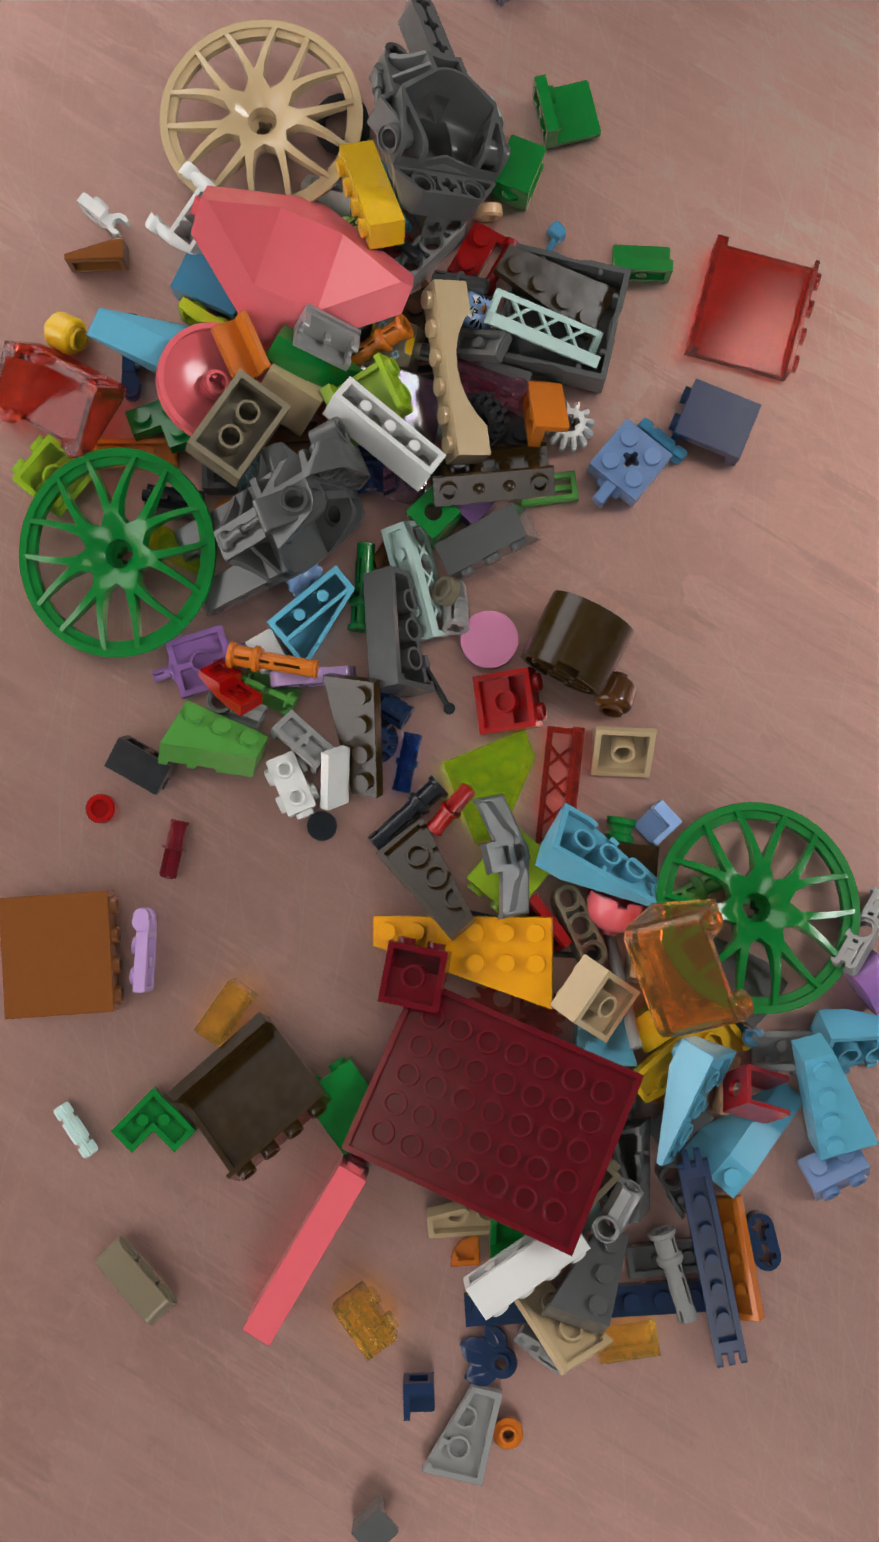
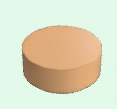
M497 202L482 203L475 213L474 219L480 223H493L501 220L503 217L502 204Z

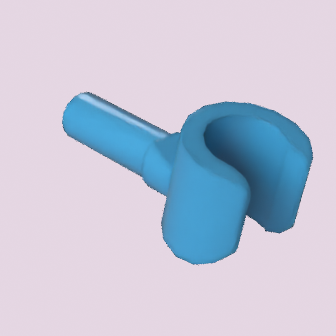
M557 220L550 225L546 232L552 239L545 250L553 251L557 244L562 243L566 237L565 227Z
M731 1017L743 1033L742 1040L744 1044L748 1047L759 1046L760 1044L753 1040L752 1035L754 1033L758 1037L764 1036V1031L759 1027L750 1029Z

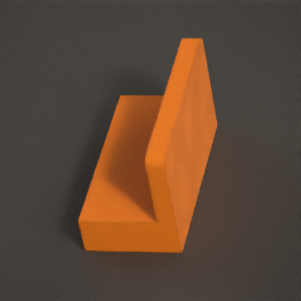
M246 310L240 311L235 319L213 326L210 330L232 379L241 369L256 380L263 377L271 367Z
M528 381L521 400L528 447H540L545 431L568 432L570 425L562 384Z

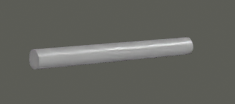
M603 934L611 971L627 983L616 936ZM631 1006L623 1017L630 1050H637L642 1048L633 1006Z

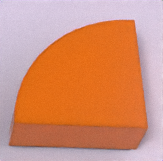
M479 1235L463 1237L453 1249L451 1267L480 1266Z

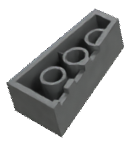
M390 565L364 573L363 593L369 666L368 678L379 679L380 692L410 698L435 692L433 681L428 682L425 669L430 667L428 655H422L419 638L423 637L422 627L419 626V623L414 618L413 612L417 610V604L410 572Z

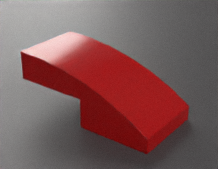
M222 659L198 671L199 677L210 691L239 716H243L262 704L263 694L241 681V671L235 667L228 668L226 662Z

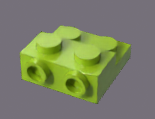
M50 434L45 438L39 435L29 447L33 451L31 456L26 461L20 458L10 470L14 474L11 480L33 498L55 471L67 462L77 458L76 455ZM90 473L81 477L67 488L73 500L77 498L91 481ZM61 495L50 510L58 518L67 510Z

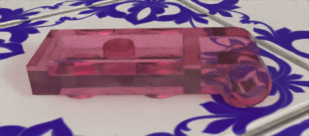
M457 358L459 377L466 396L474 392L479 393L480 391H486V395L492 392L495 394L493 400L500 397L503 401L499 404L501 408L506 406L510 412H519L523 404L521 398L522 395L527 393L528 381L520 377L511 378ZM506 390L511 392V394L507 396L502 394V391Z

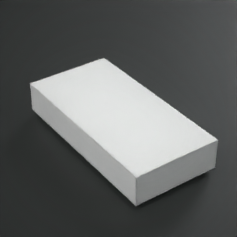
M341 745L321 752L320 808L328 811L349 803L350 748Z

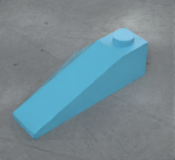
M98 308L86 336L156 373L159 358L166 345L177 333L189 326Z
M565 803L541 842L535 866L560 880L655 908L658 904L656 902L658 878L636 858L627 857L617 847L620 843L613 837L608 839L596 828L599 824L593 818Z
M697 1036L685 1037L676 1042L671 1054L673 1058L668 1071L657 1164L664 1166L675 1161L693 1131L692 1119H696L702 1111L706 1110L709 1105L706 1099L707 1094L714 1085L719 1088L737 1053L736 1051Z

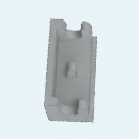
M307 303L294 325L293 346L347 371L351 365L352 352L358 353L361 330Z
M292 709L271 728L270 736L274 740L277 737L311 766L310 772L314 775L321 767V752L334 748Z

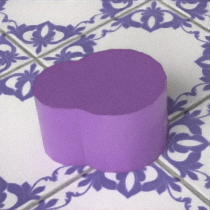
M871 950L858 975L851 976L844 972L843 975L866 1007L872 1013L878 1015L879 954Z

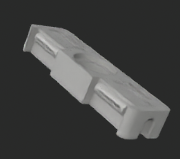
M876 887L870 888L871 897L862 912H860V927H871L873 929L871 934L864 937L857 934L854 935L850 927L844 934L847 938L835 958L830 957L832 964L836 967L841 968L842 963H844V973L851 976L858 975L879 938V888Z

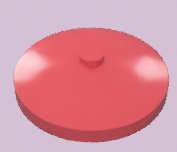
M198 323L181 330L166 345L157 364L156 389L160 403L171 421L189 436L193 435L232 380L210 331L213 326L222 323ZM267 372L263 377L256 379V381L261 384Z

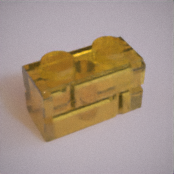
M234 977L229 979L194 1031L215 1046L220 1047L258 994Z
M361 1281L333 1302L332 1311L368 1361L396 1341L398 1336L396 1328L399 1327V1324L391 1311L385 1313L380 1306L381 1298L377 1290L372 1285L367 1287L364 1281Z

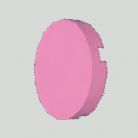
M482 611L474 614L469 619V631L461 635V649L465 658L474 666L483 669H497L506 665L514 657L518 647V631L515 624L505 614L497 611Z

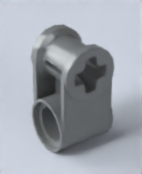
M675 1159L674 1162L664 1166L656 1163V1177L668 1194L666 1196L681 1219H684L686 1217V1210L678 1170L674 1178L664 1179L665 1171L669 1168H677L676 1163L679 1162Z

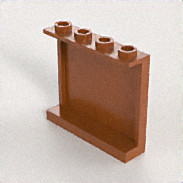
M114 890L0 898V937L5 1020L104 1013L120 1009V1004L124 1003V988L119 986V974L122 973L123 963L122 957L117 956V944H120L121 931L120 927L116 926L115 914L119 913L118 896H114Z

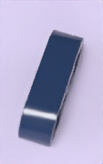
M753 1210L746 1215L754 1262L761 1270L772 1271L781 1262V1252L774 1224L765 1212ZM758 1218L763 1223H766L761 1228L762 1237L759 1236L755 1228H751V1226L756 1225V1219ZM762 1244H765L769 1252L773 1253V1255L769 1256L768 1262L759 1258V1256L763 1255Z

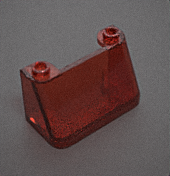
M5 340L0 358V419L8 423L26 420L62 440L60 446L69 457L77 458L92 452L123 402L127 386L50 346L33 342Z

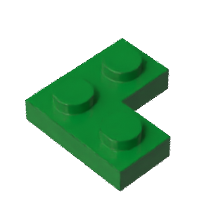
M160 400L125 412L136 441L164 432L172 454L186 449L187 442L191 436L183 432L171 421L164 411Z
M155 1086L111 1132L131 1153L153 1131L176 1152L198 1128Z

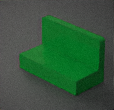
M613 245L612 265L631 269L629 281L669 282L673 272V260H670L669 247Z

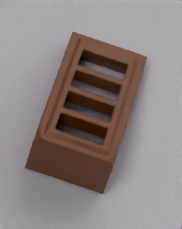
M119 237L65 253L64 260L73 273L128 271L129 249L124 238Z

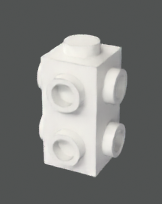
M293 750L266 761L268 769L264 770V774L270 787L275 785L279 796L275 799L281 813L287 812L288 817L296 816L298 820L314 814L313 808L318 807L316 800L320 798V794L314 781L309 783L305 775V772L309 771L307 763L300 756H297Z

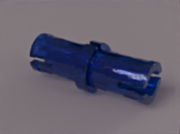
M404 732L400 755L396 757L395 761L397 769L392 790L410 794L415 768H418L419 765L417 758L422 735Z

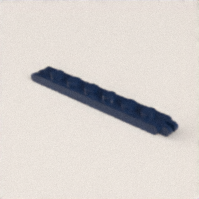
M699 1147L692 1148L694 1160L690 1161L687 1149L680 1150L682 1162L676 1164L717 1368L724 1367L722 1355H727L729 1366L736 1365L734 1353H738L741 1364L748 1363L709 1161L707 1157H701Z

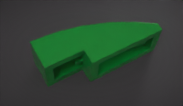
M286 324L266 354L268 360L279 367L321 387L327 384L338 387L349 376L353 377L363 371V369L352 362L348 370L344 371L293 346L294 330Z

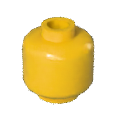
M64 311L55 312L46 320L44 324V337L50 347L67 355H75L87 346L89 337L86 336L88 331L83 320Z

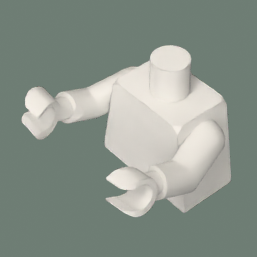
M187 161L179 169L178 173L183 174L182 177L191 180L195 187H197L196 191L172 227L164 224L162 219L157 214L154 216L152 211L146 220L145 226L153 233L159 235L169 245L191 255L203 253L190 233L195 216L190 214L195 196L201 197L207 185H216L201 173L194 164Z

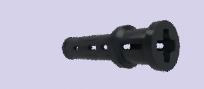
M432 775L428 777L429 781L416 793L412 792L409 794V801L368 836V839L378 850L384 847L421 814H428L430 807L442 797L446 798L449 795Z

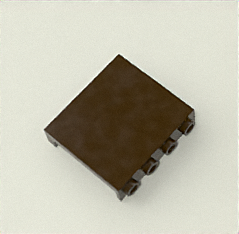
M261 1012L256 1014L168 1092L174 1102L183 1105L229 1171L226 1177L235 1181H245L252 1177L257 1171L256 1167L263 1160L273 1158L280 1151L281 1148L279 1146L287 1139L290 1140L298 1136L304 1130L303 1125L311 1118L315 1119L322 1115L327 1109L326 1105L332 1100L331 1096L271 1017Z

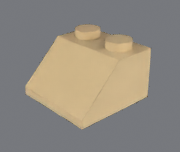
M584 954L575 965L562 988L558 990L550 1006L574 1024L607 1043L640 994V991Z

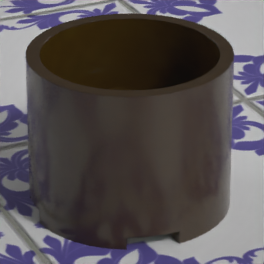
M555 590L523 649L521 659L541 674H548L552 678L564 683V686L597 698L598 694L601 695L605 690L634 630L626 621L601 605L570 592Z

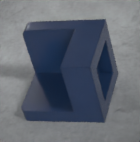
M434 1372L404 1373V1421H410L411 1412H433L435 1410Z

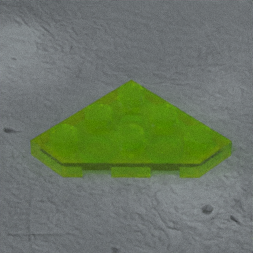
M525 730L442 762L454 792L462 783L469 784L475 791V796L462 810L475 845L487 841L491 837L477 806L474 805L472 800L504 794L509 808L513 812L536 758Z

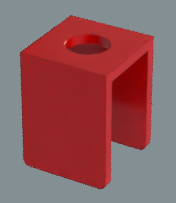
M745 1064L728 1071L723 1080V1112L764 1124L790 1116V1110L751 1099V1086L768 1090L789 1082V1076L750 1064ZM738 1082L741 1084L740 1092L734 1097L733 1088L735 1083Z

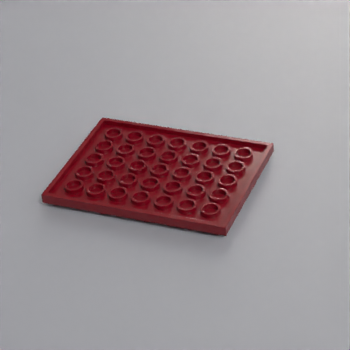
M443 988L440 1009L437 1014L403 1007L341 1149L572 1256L644 1075Z

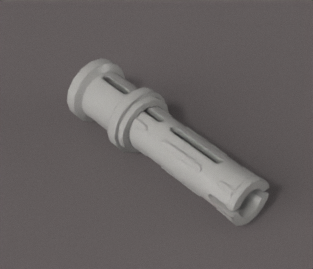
M673 1225L659 1226L648 1233L649 1239L654 1242L658 1255L656 1257L657 1265L663 1268L679 1323L682 1324L684 1322V1324L694 1322L697 1320L698 1315L682 1269L683 1253L678 1250L675 1241V1227Z

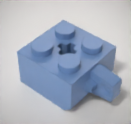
M626 419L589 463L587 472L598 480L596 484L600 487L591 501L601 508L610 496L616 500L620 497L629 506L633 507L665 469L673 455L629 419ZM631 461L633 465L631 464L629 467H627L624 465V463Z

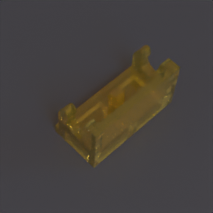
M655 1319L610 1326L602 1334L606 1333L614 1341L610 1346L597 1353L600 1365L661 1356Z

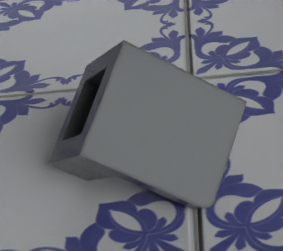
M380 1495L353 1519L351 1534L358 1542H389L398 1534L399 1528L384 1511V1499Z

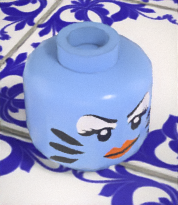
M468 291L470 311L465 317L461 328L490 330L491 326L483 322L492 299L473 291Z

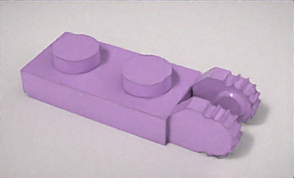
M141 907L133 912L132 926L136 930V937L132 940L131 951L135 955V960L129 979L130 984L133 985V992L137 993L154 990L157 913L150 907Z

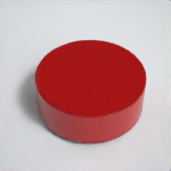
M96 794L87 801L85 807L86 814L95 823H108L117 814V804L109 795Z

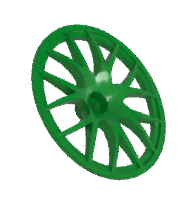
M106 448L80 455L67 462L45 481L33 498L24 518L19 540V569L27 598L43 624L62 641L78 650L92 655L115 658L138 656L166 645L183 632L197 616L207 599L213 583L217 560V543L213 533L215 531L213 520L202 495L192 481L171 463L154 454L131 448ZM114 466H126L113 498H111L97 470ZM135 467L159 475L160 477L136 520L129 522L125 516V499ZM89 473L104 513L101 526L93 525L83 515L67 489L78 479ZM169 482L181 494L189 507L154 516L165 485ZM60 495L76 525L46 520L52 506ZM193 514L198 528L199 542L162 550H153L149 546L151 533L159 527L179 517ZM43 526L58 528L79 536L86 549L77 556H40L39 544ZM199 549L201 551L200 566L195 584L163 562V560ZM127 552H132V558L128 559V561L123 560V555L127 554ZM39 562L69 566L45 590ZM151 568L158 569L192 590L186 603L176 615L163 606L148 591L143 583L145 571ZM87 572L93 573V586L66 620L52 604L50 598L73 579ZM121 586L125 590L134 639L108 641V607L112 593ZM140 598L155 610L171 619L158 630L143 637ZM95 603L100 639L87 635L73 626Z
M743 802L717 808L691 823L678 836L665 856L656 885V902L658 904L655 910L657 925L664 947L673 964L685 980L710 1000L726 1008L750 1014L789 1012L815 1001L826 993L843 974L845 964L842 963L841 968L836 967L832 964L830 957H836L847 938L844 934L850 927L854 935H859L860 901L855 878L847 860L834 841L819 826L799 813L778 805L763 802ZM746 820H758L776 824L762 853ZM730 822H738L749 856V870L745 876L737 873L712 829ZM786 828L804 839L807 845L794 867L782 879L774 880L770 866L782 830ZM703 835L706 836L720 870L701 863L684 860L690 848ZM813 849H815L828 867L831 875L799 879L812 855ZM679 866L692 869L712 878L723 887L726 899L721 903H712L672 894ZM834 881L839 897L840 911H800L790 901L799 889L818 883ZM672 901L711 913V915L678 937L673 920ZM750 903V909L754 910V914L747 917V911L743 910V906ZM840 917L835 946L833 947L808 921ZM723 921L730 924L732 938L728 944L712 960L698 969L687 955L681 943L714 923ZM791 927L807 935L830 955L822 969L815 976L806 969L784 941L783 928ZM754 941L759 942L765 947L769 960L771 975L770 997L743 995L748 955L751 944ZM736 952L735 991L732 992L709 979L704 973L716 967ZM782 958L807 983L789 993L779 995Z

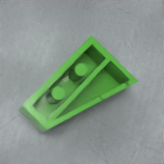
M187 700L160 742L158 764L167 765L168 762L187 764L186 768L191 769L201 766L215 768V772L253 777L265 756L269 736Z

